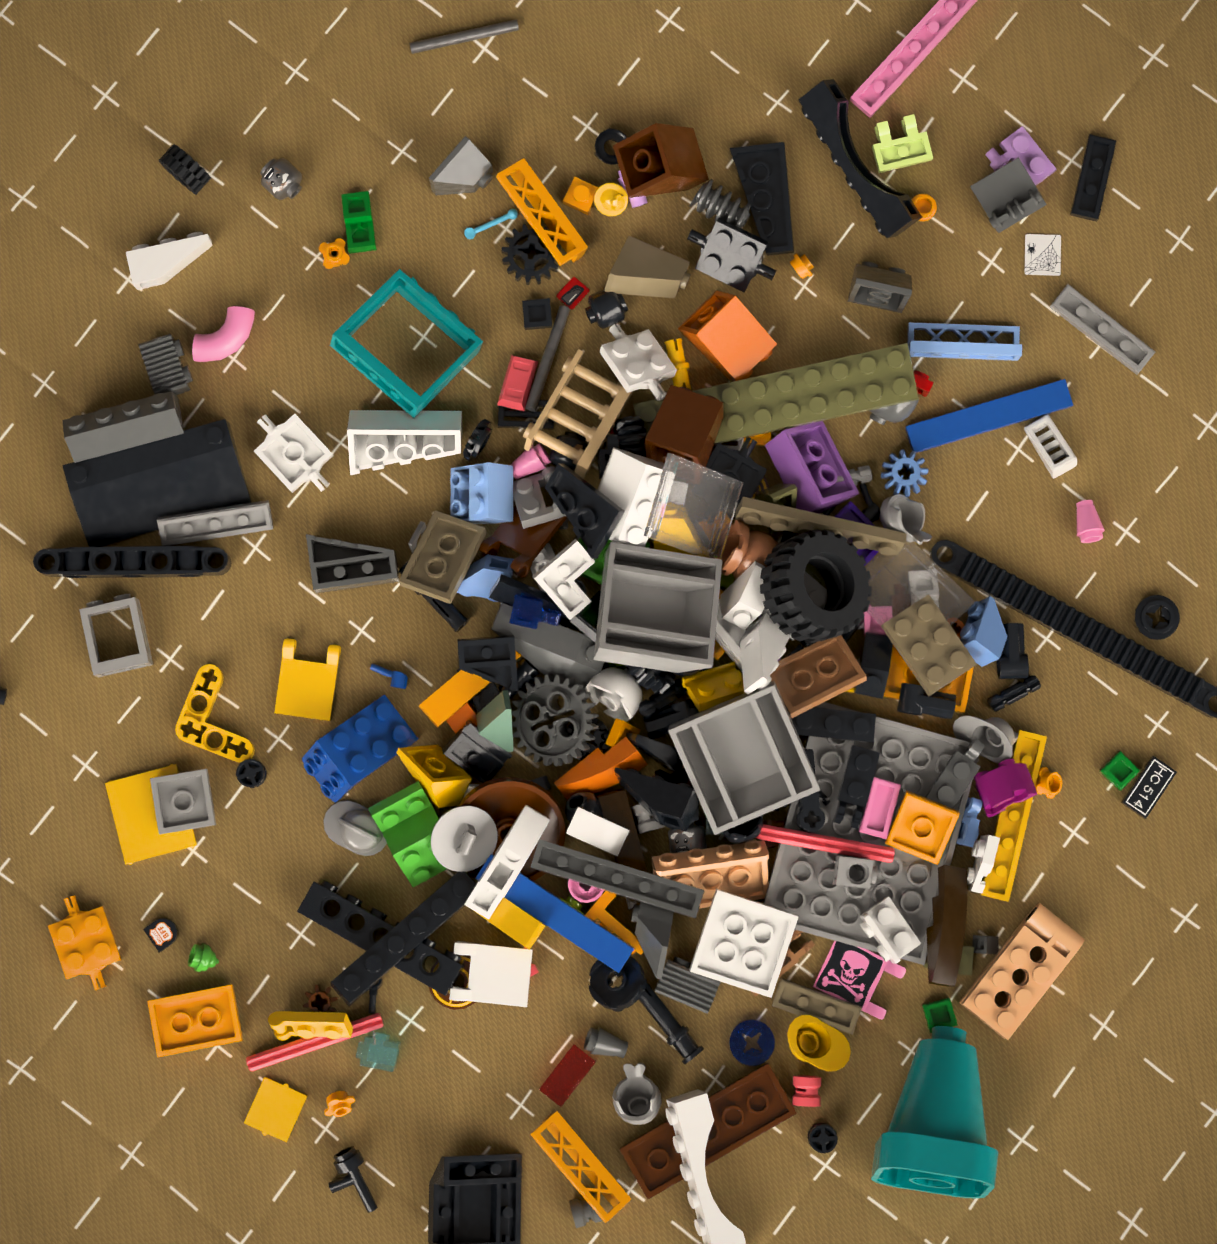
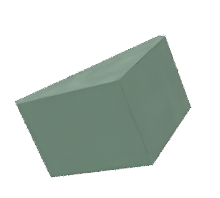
M507 690L502 691L476 714L479 735L507 752L514 751L509 692Z

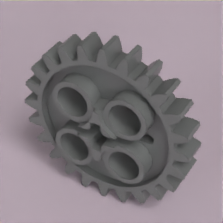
M553 674L545 675L544 679L543 677H536L535 684L529 682L525 684L528 691H518L522 699L513 700L512 702L518 707L517 711H511V715L516 717V721L512 722V727H517L513 737H520L521 741L517 747H527L524 755L531 756L534 754L533 762L535 763L542 760L544 766L552 765V763L555 766H561L563 761L565 764L572 763L573 757L575 759L582 757L580 749L583 751L590 749L586 740H595L590 730L598 729V726L592 723V719L599 717V715L591 713L590 709L596 703L587 702L591 693H581L583 684L573 686L574 678H567L564 681V675L562 674L556 675L555 678ZM560 695L564 698L565 702L562 709L558 705ZM536 705L540 709L538 719L534 715V707ZM571 710L575 711V714L556 720L552 725H544L535 731L533 730V726L552 720L555 716L564 715ZM569 722L574 725V733L572 735L567 730ZM545 731L550 737L548 745L543 741Z

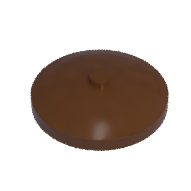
M516 777L492 779L472 789L458 805V807H478L488 813L493 819L498 834L493 855H495V852L525 805L550 819L540 840L564 847L566 832L562 811L554 797L543 787L532 781ZM538 842L520 873L532 881L546 874V872L531 868ZM484 864L467 872L476 878Z

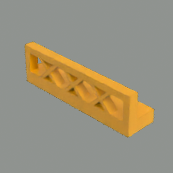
M524 158L497 174L496 178L560 266L570 260L574 263L583 257L588 248L587 244ZM510 175L518 186L512 185L507 177ZM525 196H526V198L529 200V202L531 203V205L534 207V209H533V208H529V207L525 204V202H524ZM541 218L550 231L543 229L540 224ZM557 241L567 253L564 256L556 247Z
M558 1111L549 1115L530 1134L604 1223L608 1222L631 1200L630 1196ZM547 1128L558 1141V1144L548 1143L540 1133ZM563 1149L574 1160L576 1166H569L562 1160ZM581 1171L595 1185V1188H586L581 1183ZM600 1193L613 1207L608 1213L600 1205Z

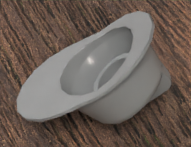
M965 715L956 719L953 725V733L956 739L970 743L973 739H977L985 745L980 753L981 756L998 764L1006 759H1011L1013 754L1012 746L1017 741L1018 734L1013 731L1004 719L991 717L983 720L978 717Z
M347 800L335 803L326 812L324 830L328 837L336 844L362 856L375 855L387 844L368 808Z

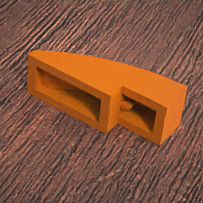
M625 737L605 754L599 748L595 749L556 780L554 784L568 800L573 794L578 792H591L594 794L618 784L619 780L614 771L616 767L624 770L631 768L639 771L648 764L628 738Z

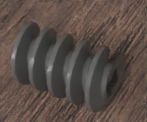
M712 179L703 184L693 198L690 207L698 202L696 211L701 213L707 208L706 218L710 219L716 215L715 223L718 218H721L743 229L751 215L749 213L751 204L748 203L742 208L739 207L741 198L738 197L733 202L730 201L731 191L722 196L723 186L720 185L713 190L714 180Z

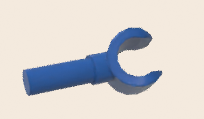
M374 663L371 665L370 670L392 678L391 687L406 689L408 681L406 674L387 670Z

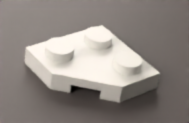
M983 835L980 837V840L974 842L972 856L975 857L973 868L969 867L967 870L968 891L983 893L986 882L982 881L983 876L987 877L988 873H991L998 849L999 837Z

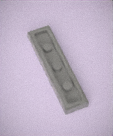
M1069 284L1066 285L1050 306L1052 310L1136 375L1139 374L1155 353L1153 349Z
M269 500L157 518L162 546L266 531L274 528Z

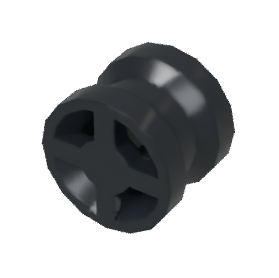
M247 759L237 767L236 776L240 784L255 788L264 783L267 771L261 762Z
M816 1123L808 1131V1142L819 1153L831 1152L837 1145V1133L827 1123Z

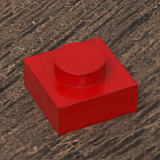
M914 370L918 394L926 397L934 382L928 380L929 376L925 373Z

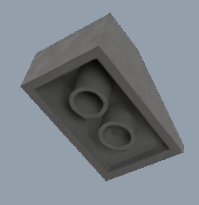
M872 262L856 264L847 302L902 313L912 294V277L909 274H905L906 271L900 268L880 269L877 264Z

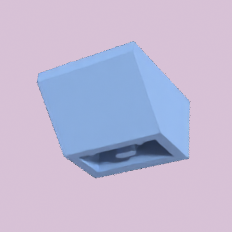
M486 462L451 468L450 516L472 524H498L513 521V466Z

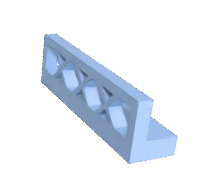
M908 323L907 343L911 357L1018 361L1022 356V344H1019L1020 326ZM914 330H925L932 339L930 341H914ZM932 330L940 332L936 335ZM945 331H953L960 340L958 342H943L939 337ZM960 331L968 333L964 336ZM973 332H981L988 341L986 343H970L966 338ZM988 332L995 333V334L991 337V336L988 334ZM1000 333H1013V344H998L994 339Z

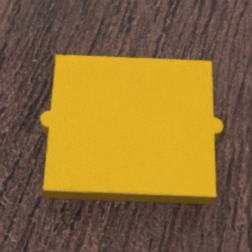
M264 1077L244 1123L262 1131L264 1136L269 1134L287 1142L308 1095L290 1088L288 1083L283 1085Z

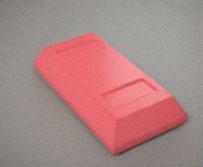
M511 355L497 403L498 406L525 411L538 361Z

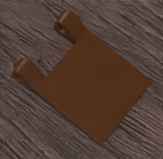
M515 505L513 508V521L501 523L489 538L483 540L479 550L483 553V556L487 554L496 556L500 545L503 544L521 554L512 561L510 567L517 576L524 578L529 573L535 558L567 517L563 516L559 519L523 529Z

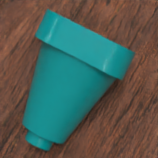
M936 1026L932 1028L931 1039L919 1041L888 1131L882 1133L875 1144L872 1181L896 1188L972 1199L985 1198L995 1188L999 1152L987 1145L977 1050L974 1046L966 1044V1031L955 1027Z

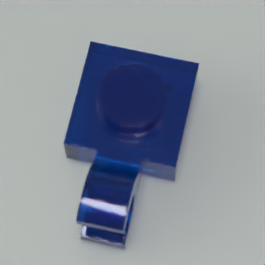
M516 594L509 623L537 629L539 622L558 626L561 611L543 609V600Z

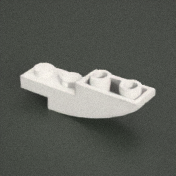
M528 805L524 806L464 905L490 919L532 853L550 821L549 818Z

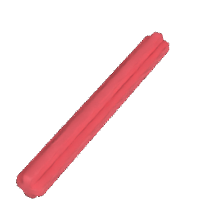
M763 824L760 834L755 837L765 841L887 863L893 862L895 850L892 847Z
M380 1013L352 1021L353 1031L351 1038L382 1028L383 1020ZM301 1038L248 1056L246 1063L250 1071H255L350 1038Z

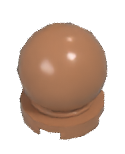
M735 520L734 524L726 523L719 532L714 543L719 546L716 558L714 559L722 560L721 575L728 576L732 573L734 578L737 579L755 561L767 567L764 561L778 543L766 532L749 531L747 524Z

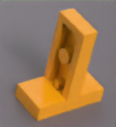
M605 891L585 916L593 921L599 919L601 921L599 925L611 933H615L623 941L633 946L635 949L631 954L632 956L635 952L642 955L643 950L637 937L605 910L617 895Z

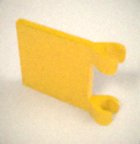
M290 638L284 639L274 713L331 721L341 646L329 645L326 664L294 659L297 641Z

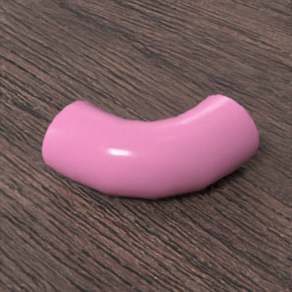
M228 307L225 323L219 330L212 334H195L192 348L193 360L196 362L222 360L237 352L249 338L255 311L245 307Z

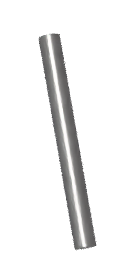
M516 19L409 44L411 52L414 54L518 31L519 27Z
M560 306L525 406L529 411L535 412L570 312V309L566 306Z

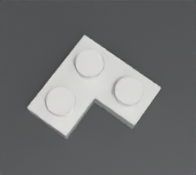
M576 539L532 576L569 620L592 602L574 580L593 565L595 561L591 559L587 551Z

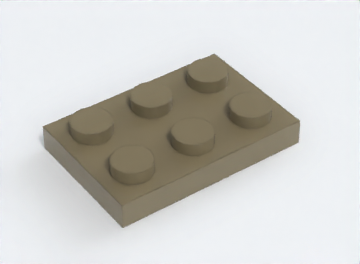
M435 510L399 579L400 586L451 604L487 534L486 529Z
M929 594L881 625L928 696H931L977 665Z

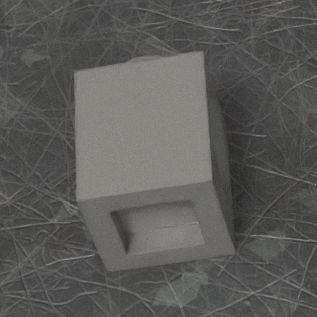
M836 856L833 876L834 885L870 889L871 883L875 884L877 867L873 866V860ZM855 864L859 865L863 871L862 877L857 881H853L849 876V869Z

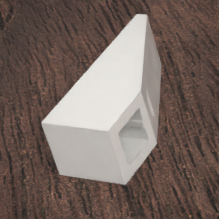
M194 232L188 234L186 239L176 241L175 238L161 240L159 245L149 247L148 244L134 246L132 251L126 252L132 284L137 290L165 284L213 246L211 238L208 234L203 235V232Z
M767 613L747 628L740 641L744 692L747 695L757 688L759 690L764 689L772 680L770 674L777 669L780 664L778 659L787 651L785 645L790 635L783 633L779 629L780 625L774 624Z

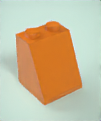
M716 291L678 328L731 381H739L750 377L753 373L752 369L759 362L768 359L773 352L772 349L777 345L736 295Z

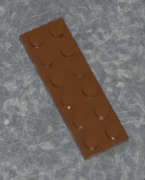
M769 1063L764 1064L708 1097L714 1122L707 1140L705 1167L797 1114ZM668 1120L619 1148L647 1199L654 1197L684 1179L680 1170V1164H683L681 1154L676 1151L673 1144V1136H676L674 1127L669 1124Z

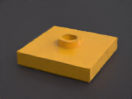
M906 790L885 844L938 865L960 812Z

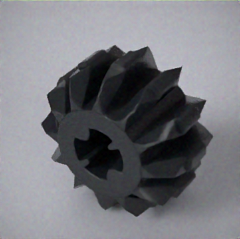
M626 416L622 419H617L614 428L615 434H618L619 449L646 457V428L644 427L643 420L639 416Z

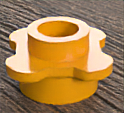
M337 238L335 242L329 244L323 242L320 244L319 251L323 254V265L325 268L332 269L333 267L349 263L350 257L346 254L344 248L346 243L343 239ZM333 251L337 252L336 256H332Z
M1042 767L1039 770V776L1035 785L1037 794H1045L1048 799H1052L1061 791L1062 778L1058 772H1050L1047 767Z
M337 1091L330 1094L326 1098L328 1108L324 1110L325 1115H334L335 1117L346 1115L352 1110L351 1104L355 1102L354 1096H348V1093L345 1091Z

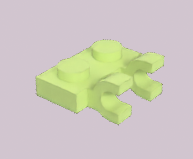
M914 114L905 116L901 120L906 137L892 140L888 121L877 123L876 127H874L879 143L873 144L872 150L878 173L933 159L927 131L918 133Z

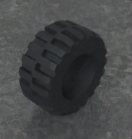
M818 529L810 530L777 544L764 561L767 567L762 568L760 576L763 579V584L760 585V592L765 597L763 605L765 609H769L771 613L769 617L773 623H778L780 625L779 629L786 635L791 633V637L795 640L815 643L848 633L863 620L865 615L863 612L868 611L870 601L867 599L872 593V586H869L868 580L871 579L870 572L865 569L864 564H866L864 557L857 554L858 549L852 543H846L847 539L840 534L835 535L833 531L825 529L822 531ZM808 563L814 566L825 580L827 602L824 609L818 607L806 591L804 572Z

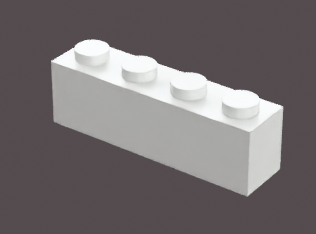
M350 410L347 428L350 475L359 474L360 470L372 468L373 471L384 469V465L400 462V465L410 464L411 460L424 458L425 460L460 454L462 446V411H421L413 418L406 411Z

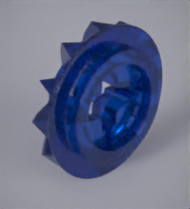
M745 1020L734 1027L729 1038V1045L733 1056L739 1062L749 1066H756L770 1058L774 1051L775 1039L771 1029L765 1023L758 1020ZM760 1032L757 1043L762 1050L759 1051L751 1047L744 1053L747 1042L742 1035L745 1034L752 1038Z

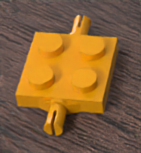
M70 896V899L67 897L63 900L69 915L62 921L48 925L65 978L67 980L78 975H90L94 990H98L100 987L104 988L106 985L101 970L109 964L122 960L104 907L101 906L90 911H80L76 896Z

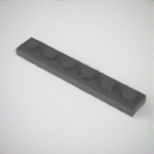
M540 839L531 864L533 869L695 919L704 894L702 889Z

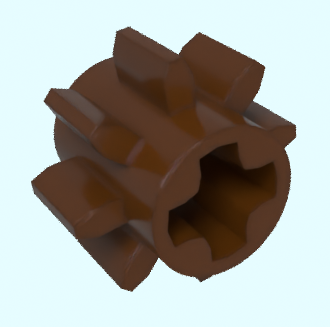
M318 984L315 985L316 993L305 992V995L310 999L309 1003H305L303 1007H310L312 1012H326L328 1010L336 1012L337 1010L332 1004L339 997H332L329 994L332 989L331 986L325 991H321V987ZM318 994H321L323 999L327 998L328 1003L323 1007L324 1010H321L320 1006L314 1005V1001L318 999Z

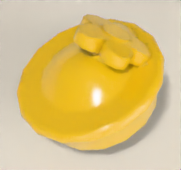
M614 182L605 183L596 190L594 204L603 215L617 216L626 209L628 195L621 185Z

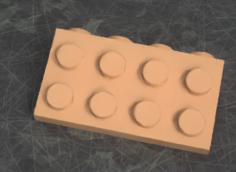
M750 840L733 845L723 844L713 848L692 849L680 853H664L660 856L652 857L653 875L704 890L699 909L711 906L716 888L750 900H759L765 898L769 886L767 865L769 852L764 840Z

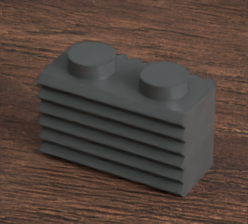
M168 334L138 344L154 395L170 391L179 395L191 390L189 382H192L193 379L188 365L184 367L182 365L180 357L184 356V351L179 339L174 340L173 336Z
M675 956L673 961L667 959L662 979L658 980L654 991L708 1014L720 981L690 972V962Z

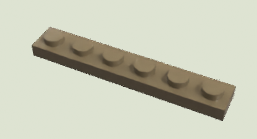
M747 497L741 499L735 514L736 520L743 521L748 525L758 524L771 527L775 531H790L802 534L816 529L820 531L824 529L830 530L835 535L840 534L847 539L846 543H852L857 549H871L879 551L884 555H898L906 543L907 533Z

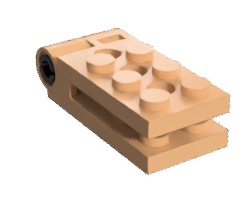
M1038 903L1026 915L958 1003L1003 1039L1009 1040L1083 945L1085 938L1041 903ZM1037 946L1041 950V957L1038 961L1033 962L1030 958V951L1033 947ZM1020 968L1024 973V978L1021 983L1015 984L1012 975L1016 969ZM1003 991L1006 994V1002L998 1007L995 1003V995Z

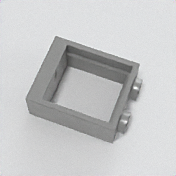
M124 594L114 597V602L104 604L103 600L87 603V608L79 609L94 676L99 678L153 665L139 599L136 597L131 598L130 594ZM130 608L139 654L101 662L91 616Z

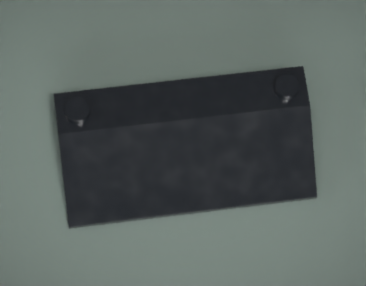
M226 419L184 430V434L84 461L62 465L69 492L89 547H103L159 531L158 517L252 503L231 426Z

